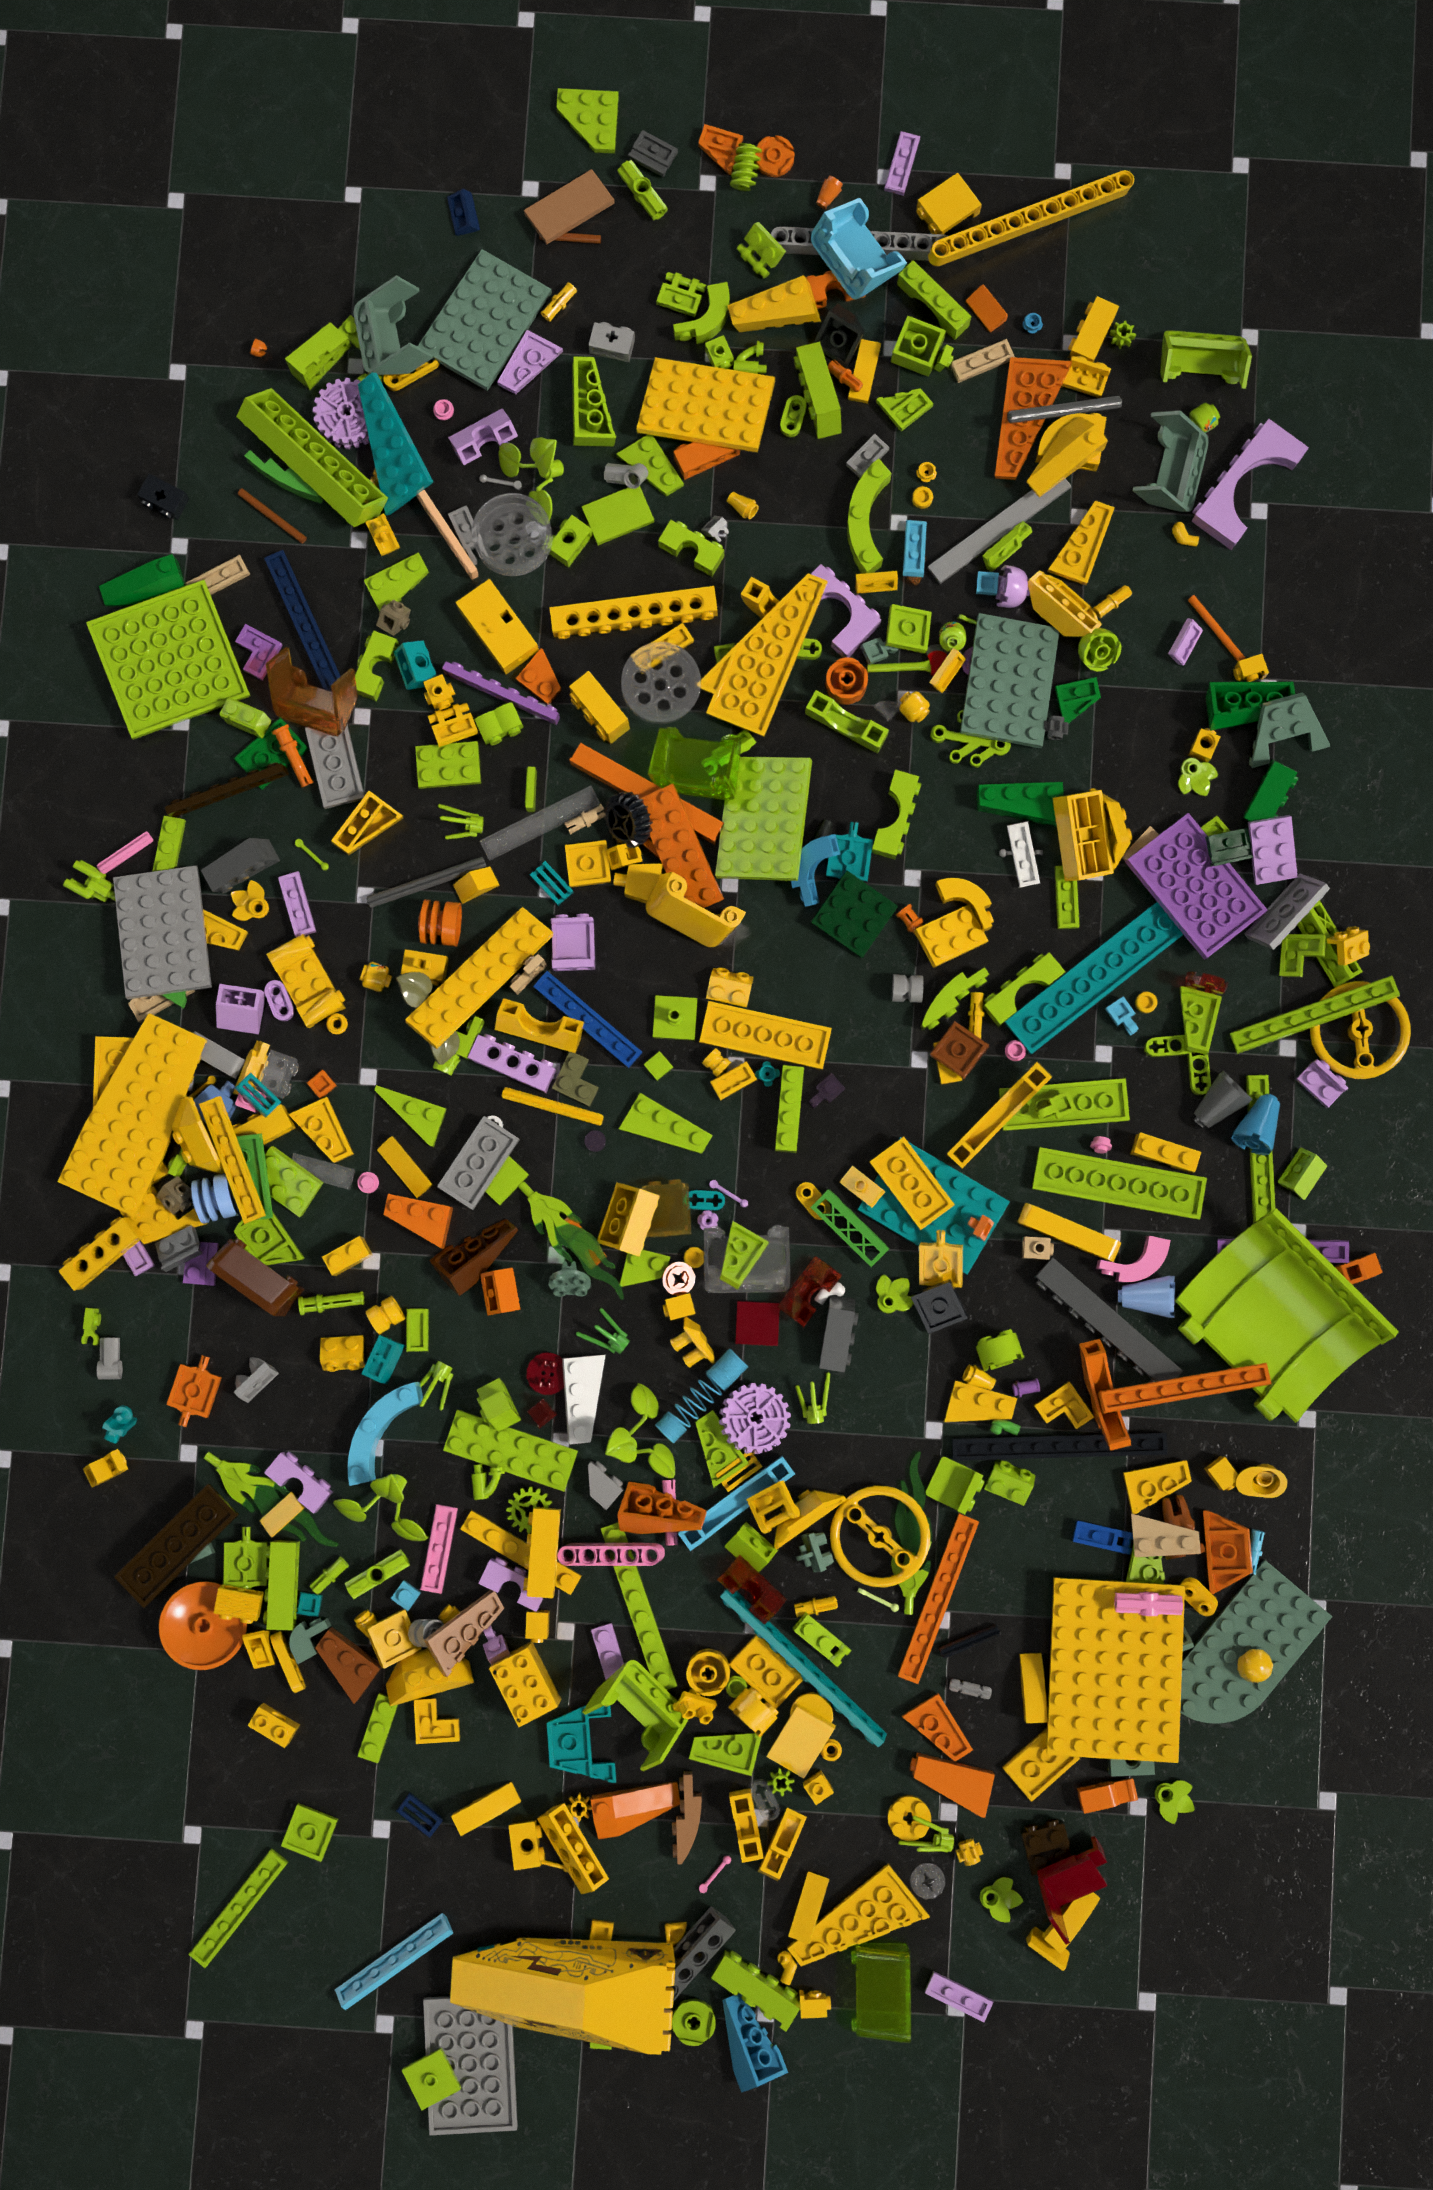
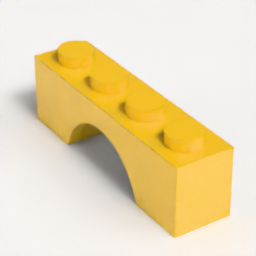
M503 998L497 1012L495 1030L576 1053L581 1040L584 1022L563 1016L557 1022H542L533 1018L526 1011L524 1004Z

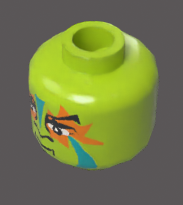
M1207 403L1201 404L1189 414L1190 420L1205 433L1218 425V419H1220L1216 407L1213 404L1209 405Z
M948 622L941 627L939 632L941 647L951 652L953 648L959 651L965 646L966 631L960 623Z

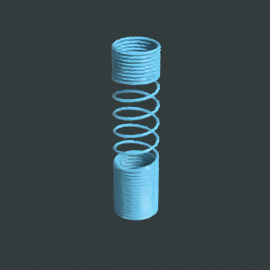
M731 1349L727 1350L711 1369L706 1372V1375L719 1393L702 1380H698L711 1400L694 1388H690L703 1408L686 1396H683V1399L695 1416L680 1405L675 1404V1407L688 1425L672 1413L667 1412L655 1426L672 1443H675L687 1431L683 1425L691 1427L690 1422L681 1410L694 1419H699L689 1402L700 1410L706 1411V1407L695 1392L708 1402L714 1403L713 1398L702 1384L714 1393L722 1395L718 1386L726 1391L744 1373L748 1366Z

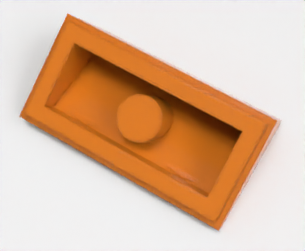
M984 284L965 301L990 333L1007 321V313Z

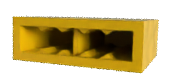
M1077 413L1059 418L1043 434L1036 455V463L1041 461L1061 430L1077 417L1081 416L1094 423L1103 435L1106 417L1099 413ZM1101 452L1079 469L1096 472L1100 464Z

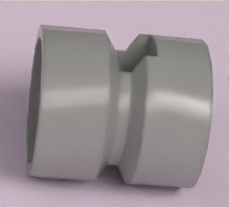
M893 974L892 1002H904L908 999L909 1002L922 1003L923 976L911 975L907 978L905 975Z
M415 1620L408 1630L410 1642L416 1647L428 1648L424 1639L442 1627L444 1623L439 1620Z

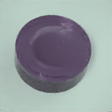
M591 1131L585 1137V1145L590 1151L599 1152L605 1147L606 1138L600 1131Z

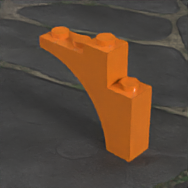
M1100 1339L1081 1343L1079 1347L1084 1381L1091 1396L1093 1415L1097 1425L1101 1428L1110 1451L1131 1446V1439L1121 1412L1102 1413L1098 1392L1114 1389L1106 1351Z

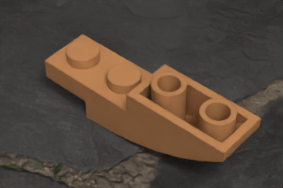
M684 1771L683 1777H679L680 1791H684V1799L680 1800V1813H685V1815H677L676 1822H672V1836L677 1835V1844H673V1858H677V1864H682L689 1854L700 1822L702 1792L693 1793L692 1771Z

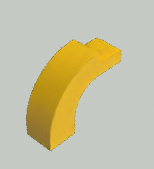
M753 577L749 579L741 592L743 602L761 619L780 602L772 595L768 585Z

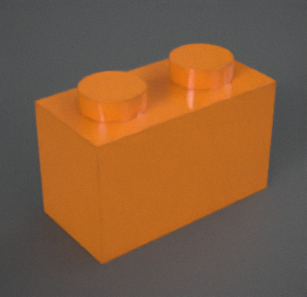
M513 1268L480 1274L488 1316L520 1310Z

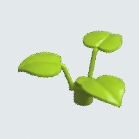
M542 437L532 440L530 455L535 464L519 463L521 459L519 449L512 443H502L499 446V462L506 476H517L519 467L538 468L540 476L546 479L536 488V491L529 493L528 506L537 522L544 526H550L552 500L550 495L541 489L548 483L553 482L554 477L562 476L564 472L562 462L558 459L554 460L557 440Z
M638 1383L632 1390L631 1403L635 1411L643 1415V1417L630 1432L621 1427L615 1429L608 1440L605 1455L615 1457L625 1463H631L636 1459L637 1454L649 1453L648 1461L653 1470L661 1476L672 1479L675 1476V1462L671 1451L665 1445L659 1443L653 1446V1450L650 1448L637 1450V1442L631 1437L646 1421L647 1416L654 1419L659 1411L658 1401L653 1392L643 1384Z
M390 1474L384 1478L373 1480L370 1486L377 1495L366 1507L361 1508L357 1502L348 1499H339L333 1502L338 1511L345 1517L353 1521L362 1522L367 1517L364 1512L380 1497H385L397 1503L396 1522H392L391 1526L399 1536L411 1541H425L429 1538L417 1523L409 1519H400L399 1517L401 1503L404 1500L402 1491L407 1484L406 1479L400 1475Z

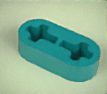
M693 1190L687 1193L685 1203L693 1210L717 1211L725 1205V1197L718 1191ZM693 1194H697V1198L704 1199V1202H697L696 1206H692V1202L688 1200L693 1197ZM714 1195H718V1199H722V1203H718V1207H714L713 1203L706 1202V1199H713Z

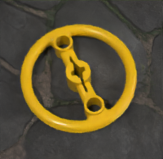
M1354 981L1339 985L1329 991L1320 1001L1367 985L1370 982ZM1398 998L1387 1001L1399 1019L1400 1040L1393 1055L1383 1064L1376 1067L1373 1065L1374 1058L1369 1053L1368 1037L1373 1032V1026L1365 1018L1364 1009L1352 1013L1353 1023L1348 1028V1036L1351 1040L1355 1041L1356 1047L1354 1069L1340 1064L1329 1055L1321 1040L1320 1025L1310 1028L1311 1041L1316 1054L1330 1066L1331 1070L1345 1077L1368 1079L1386 1073L1402 1059L1409 1045L1411 1027L1405 1007ZM1360 1026V1029H1364V1032L1361 1034L1360 1031H1356L1357 1027ZM1361 1056L1368 1059V1066L1360 1064L1359 1058Z
M877 1485L866 1487L847 1497V1500L837 1509L830 1528L831 1548L839 1566L854 1580L872 1587H890L912 1577L924 1563L930 1546L929 1523L920 1505L905 1492L889 1486ZM884 1495L904 1503L913 1512L919 1524L921 1539L917 1555H913L911 1551L903 1549L892 1539L890 1529L885 1525H877L866 1515L864 1508L858 1504V1501L869 1496ZM852 1509L860 1510L861 1518L859 1520L852 1518ZM847 1517L850 1522L857 1523L868 1534L871 1545L876 1548H884L895 1559L897 1566L902 1568V1572L890 1577L881 1578L866 1575L854 1568L845 1557L840 1543V1528L843 1518ZM882 1531L884 1533L883 1539L885 1540L877 1541L876 1532L880 1533ZM900 1553L908 1554L910 1558L908 1564H902L899 1561Z

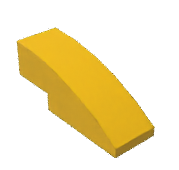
M1042 1653L1020 1654L1024 1721L1026 1723H1047L1048 1714Z
M511 1781L454 1812L451 1817L460 1836L517 1805L521 1802V1799Z
M786 1808L758 1872L776 1881L780 1880L803 1828L806 1816Z
M1094 1892L1069 1902L1061 1908L1070 1942L1079 1932L1100 1900V1897ZM1052 1924L1042 1934L1044 1940L1060 1954L1069 1945H1065Z

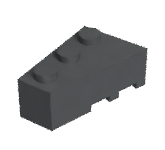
M248 838L203 868L201 872L212 892H221L223 894L232 890L233 886L276 864L280 859L269 839Z
M830 1295L820 1356V1369L845 1372L846 1365L850 1366L852 1353H848L849 1345H854L855 1333H851L852 1326H857L859 1314L855 1313V1299Z

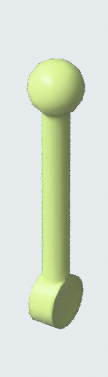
M858 1588L857 1592L890 1607L893 1612L899 1610L898 1604H891L862 1588Z

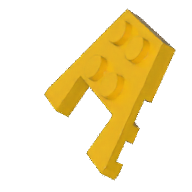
M164 1161L160 1165L137 1217L120 1211L123 1217H130L145 1237L141 1242L145 1245L167 1238L190 1225L196 1228L207 1224L201 1223L195 1209H192L178 1220L176 1215H173L165 1208L163 1203L156 1197L159 1192L154 1185L169 1175V1168Z

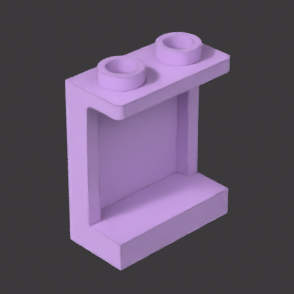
M560 914L556 915V918H551L553 971L595 970L593 917H589V914H577L576 917L568 918V915Z

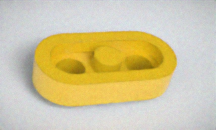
M805 1182L800 1184L796 1190L797 1199L813 1218L823 1220L810 1208L822 1194L812 1183ZM809 1189L811 1191V1195L805 1197L803 1195V1190ZM824 1199L819 1205L824 1207L823 1214H829L831 1206Z
M1192 1577L1185 1578L1180 1584L1185 1586V1600L1199 1614L1203 1616L1213 1615L1218 1606L1217 1599L1197 1579Z

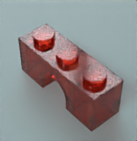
M815 1256L778 1305V1308L804 1327L816 1311L810 1303L813 1293L819 1289H825L830 1292L842 1275Z
M741 1555L731 1562L717 1579L732 1595L739 1588L749 1591L753 1598V1604L748 1610L763 1624L767 1623L787 1600Z

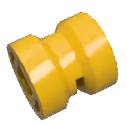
M715 1048L704 1059L702 1064L706 1068H711L713 1074L719 1077L729 1067L731 1062L727 1058H723L721 1052Z

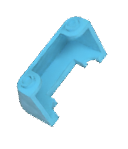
M860 198L824 212L811 233V242L814 248L852 299H859L902 271L907 264L903 256L897 251L886 255L865 224L869 218V211Z

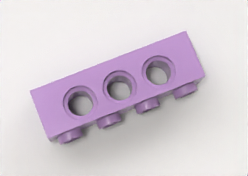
M488 1034L477 1036L468 1055L471 1061L547 1093L556 1073L553 1063L544 1059L539 1062L533 1059V1054L524 1050L522 1054L514 1051L515 1046L506 1042L503 1045L496 1043V1038ZM494 1048L498 1049L499 1056L496 1059H490L489 1051ZM511 1057L518 1058L519 1063L516 1067L508 1066V1060ZM531 1065L538 1067V1072L534 1076L527 1075V1068Z

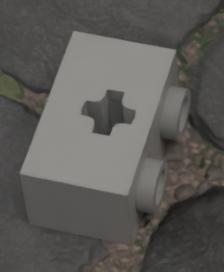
M594 322L588 345L589 353L630 362L635 342L634 331L627 327H613L606 322Z

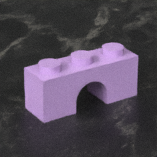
M502 408L448 438L462 464L466 465L482 456L479 449L486 442L496 441L501 446L502 443H506L518 435L510 418Z
M281 1452L264 1473L280 1487L285 1485L290 1478H298L303 1483L304 1489L297 1501L313 1514L318 1512L333 1493L330 1490L331 1485L324 1479L318 1480L313 1476L315 1472L308 1466L304 1465L302 1467L297 1462L298 1458L291 1452Z
M491 1558L478 1584L498 1593L503 1583L514 1581L521 1589V1595L517 1603L537 1612L543 1598L527 1597V1591H523L524 1578H528V1575H526L527 1571L517 1566L515 1569L507 1566L508 1562L502 1558Z

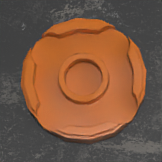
M776 135L775 137L768 136L757 144L756 147L762 149V153H756V156L760 157L761 160L755 161V164L759 166L761 173L769 177H779L790 171L794 164L795 154L792 144L787 139Z

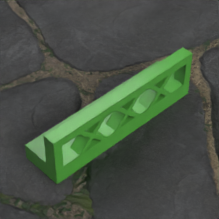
M830 1189L810 1207L871 1267L890 1249ZM825 1198L832 1204V1213L823 1214L817 1208ZM834 1207H835L840 1213H834ZM826 1216H832V1222ZM835 1216H844L847 1219V1228H837L835 1226ZM850 1231H859L862 1234V1243H853L850 1240ZM865 1246H874L880 1253L871 1261L865 1255Z

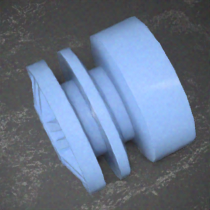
M225 1173L214 1175L213 1186L208 1178H203L202 1183L200 1180L192 1181L193 1206L201 1223H209L210 1218L212 1221H217L218 1210L225 1219L240 1214Z

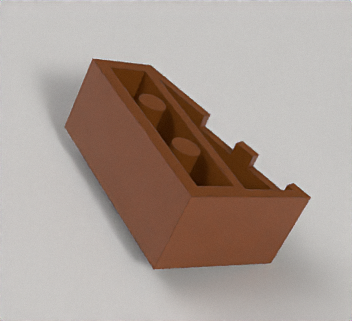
M333 1627L325 1633L315 1647L353 1704L360 1699L381 1670L379 1661Z

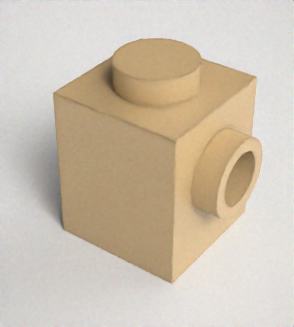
M1023 1237L1021 1258L1049 1260L1050 1256H1053L1054 1243H1050L1051 1238Z

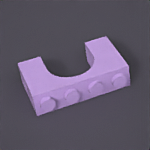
M820 564L811 575L828 581L821 600L827 598L840 600L848 607L851 615L850 622L832 640L831 647L842 658L850 657L880 626V615L873 608L869 609L861 596L858 594L854 595L847 583L842 580L840 582L834 577L835 573L829 567L825 568Z

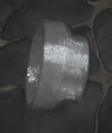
M506 493L493 497L479 509L472 525V540L479 558L489 569L501 575L520 576L530 573L545 561L551 550L553 534L547 513L538 502L526 495ZM517 518H522L524 520L519 525L514 524V521ZM497 525L504 526L501 531L494 530ZM533 531L539 532V535L535 538L529 537V534ZM512 538L520 539L517 544L509 543ZM494 544L500 545V547H499L498 550H496V551H491V550H490V547H491L492 545H494ZM528 551L535 552L532 557L525 556V553ZM510 557L515 558L512 564L505 563L506 559Z
M668 642L649 643L637 649L627 660L621 676V692L626 705L637 717L653 724H668L683 718L695 705L701 688V676L695 660L683 648ZM655 659L660 660L662 663V668L659 670H654L651 667L650 663ZM678 667L681 669L682 675L680 677H673L670 669ZM637 673H643L646 676L644 683L635 681L634 677ZM658 680H662L666 684V688L662 691H658L654 687V683ZM678 687L684 689L685 696L677 698L674 695V689ZM640 694H647L650 697L649 703H640L638 700ZM660 701L668 702L669 710H659L658 703Z

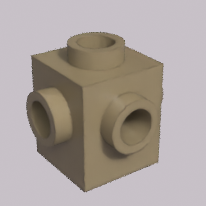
M392 600L389 604H384L380 609V616L376 626L394 636L400 630H405L409 625L410 619L408 617L411 610L401 602Z
M179 1176L163 1185L156 1196L173 1215L180 1210L184 1212L192 1204L190 1202L192 1190Z

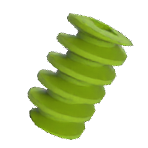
M739 143V147L736 148L737 155L734 158L736 163L733 165L735 172L731 174L733 180H731L730 186L740 191H751L750 186L756 185V182L752 181L751 178L758 176L752 171L759 169V166L754 164V162L761 160L760 157L756 156V153H762V149L752 144Z

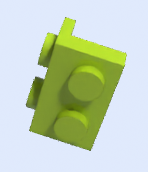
M997 1459L994 1462L993 1470L984 1489L1024 1506L1034 1487L1035 1474H1032L1029 1470L1013 1466L1007 1461Z

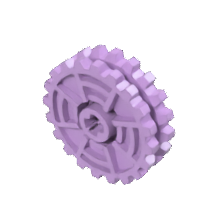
M345 378V381L341 382L340 379H336L333 385L329 382L326 384V390L321 389L319 391L320 398H315L314 400L317 404L316 407H313L314 421L317 428L329 443L335 442V447L340 448L341 445H344L345 449H350L354 445L355 448H359L360 443L363 442L365 445L369 443L358 389L360 380L356 379L354 382H351L350 378ZM347 411H349V414H350V415H348V416H346V414H344V413L347 412Z
M751 1383L747 1387L745 1385L739 1387L738 1392L736 1390L732 1391L729 1394L730 1398L725 1399L723 1402L725 1408L720 1409L719 1413L723 1415V1419L719 1420V1425L724 1426L721 1432L723 1435L728 1436L726 1441L729 1444L734 1443L736 1450L743 1448L746 1454L752 1453V1451L754 1454H760L762 1451L772 1450V1446L776 1447L781 1444L779 1439L787 1436L785 1429L790 1428L787 1418L791 1417V1414L786 1412L787 1402H782V1394L776 1395L775 1388L773 1387L766 1389V1384H760L757 1387L755 1383ZM753 1415H758V1424L756 1422L751 1421V1417H753Z

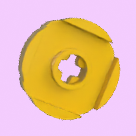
M901 1796L888 1810L887 1819L889 1827L895 1836L905 1841H915L923 1838L930 1827L915 1820L911 1824H907L903 1817L907 1816L908 1812H911L912 1816H917L931 1822L929 1808L916 1796Z

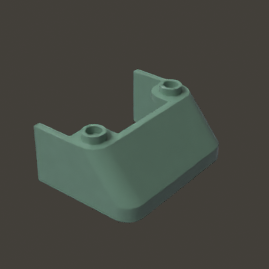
M397 275L358 301L354 307L353 313L364 370L370 374L372 372L377 373V375L409 374L433 358L432 354L412 343H408L400 349L396 323L405 316V301L418 293L419 288Z
M1181 411L1152 412L1151 417L1161 425L1158 432V440L1165 447L1157 483L1133 487L1132 491L1148 504L1179 512H1190L1194 506L1208 449V437L1204 431Z

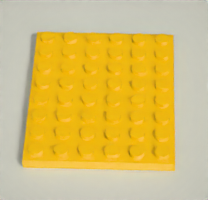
M1054 1577L1047 1755L1169 1763L1179 1762L1184 1585ZM1139 1592L1159 1593V1595H1180L1183 1601L1182 1615L1158 1614V1616L1138 1615V1613L1115 1612V1593L1139 1594Z

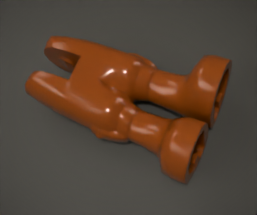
M1176 1495L1177 1512H1173L1170 1499L1168 1497L1163 1498L1162 1511L1164 1522L1194 1530L1195 1522L1191 1518L1183 1495ZM1200 1543L1201 1553L1206 1552L1202 1543ZM1168 1555L1165 1556L1166 1560L1184 1557L1186 1555Z

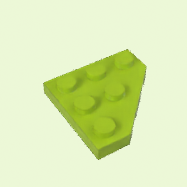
M558 88L557 112L570 123L571 127L581 138H584L595 153L615 154L619 92Z

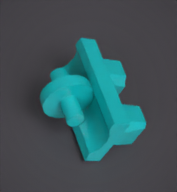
M124 1405L117 1407L114 1414L104 1422L102 1428L107 1430L104 1437L105 1440L116 1444L120 1436L124 1437L127 1431L136 1424L137 1418L133 1417L132 1410Z

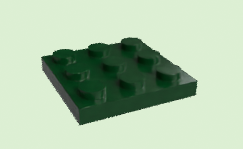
M846 870L811 920V923L863 958L898 906Z

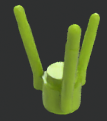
M442 804L438 805V808L467 817L462 819L440 816L441 820L466 824L465 829L469 830V832L446 835L445 839L468 836L477 837V833H482L484 817Z
M437 1361L436 1365H432L429 1372L420 1381V1386L422 1387L431 1375L434 1378L420 1403V1407L424 1406L437 1381L444 1382L446 1379L439 1410H443L450 1381L454 1375L451 1373L452 1367L440 1361Z
M829 1372L826 1373L822 1407L816 1405L813 1381L810 1382L812 1405L808 1406V1410L800 1387L798 1385L795 1387L803 1410V1418H807V1424L823 1423V1416H827Z
M913 1816V1820L939 1833L934 1835L933 1842L902 1840L898 1842L899 1845L922 1846L917 1848L918 1852L941 1851L948 1853L953 1849L954 1836L953 1834H948V1828H941L929 1821Z

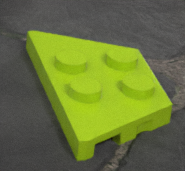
M274 1212L273 1218L254 1220L246 1224L241 1220L234 1230L236 1236L247 1244L245 1248L248 1252L265 1265L305 1259Z

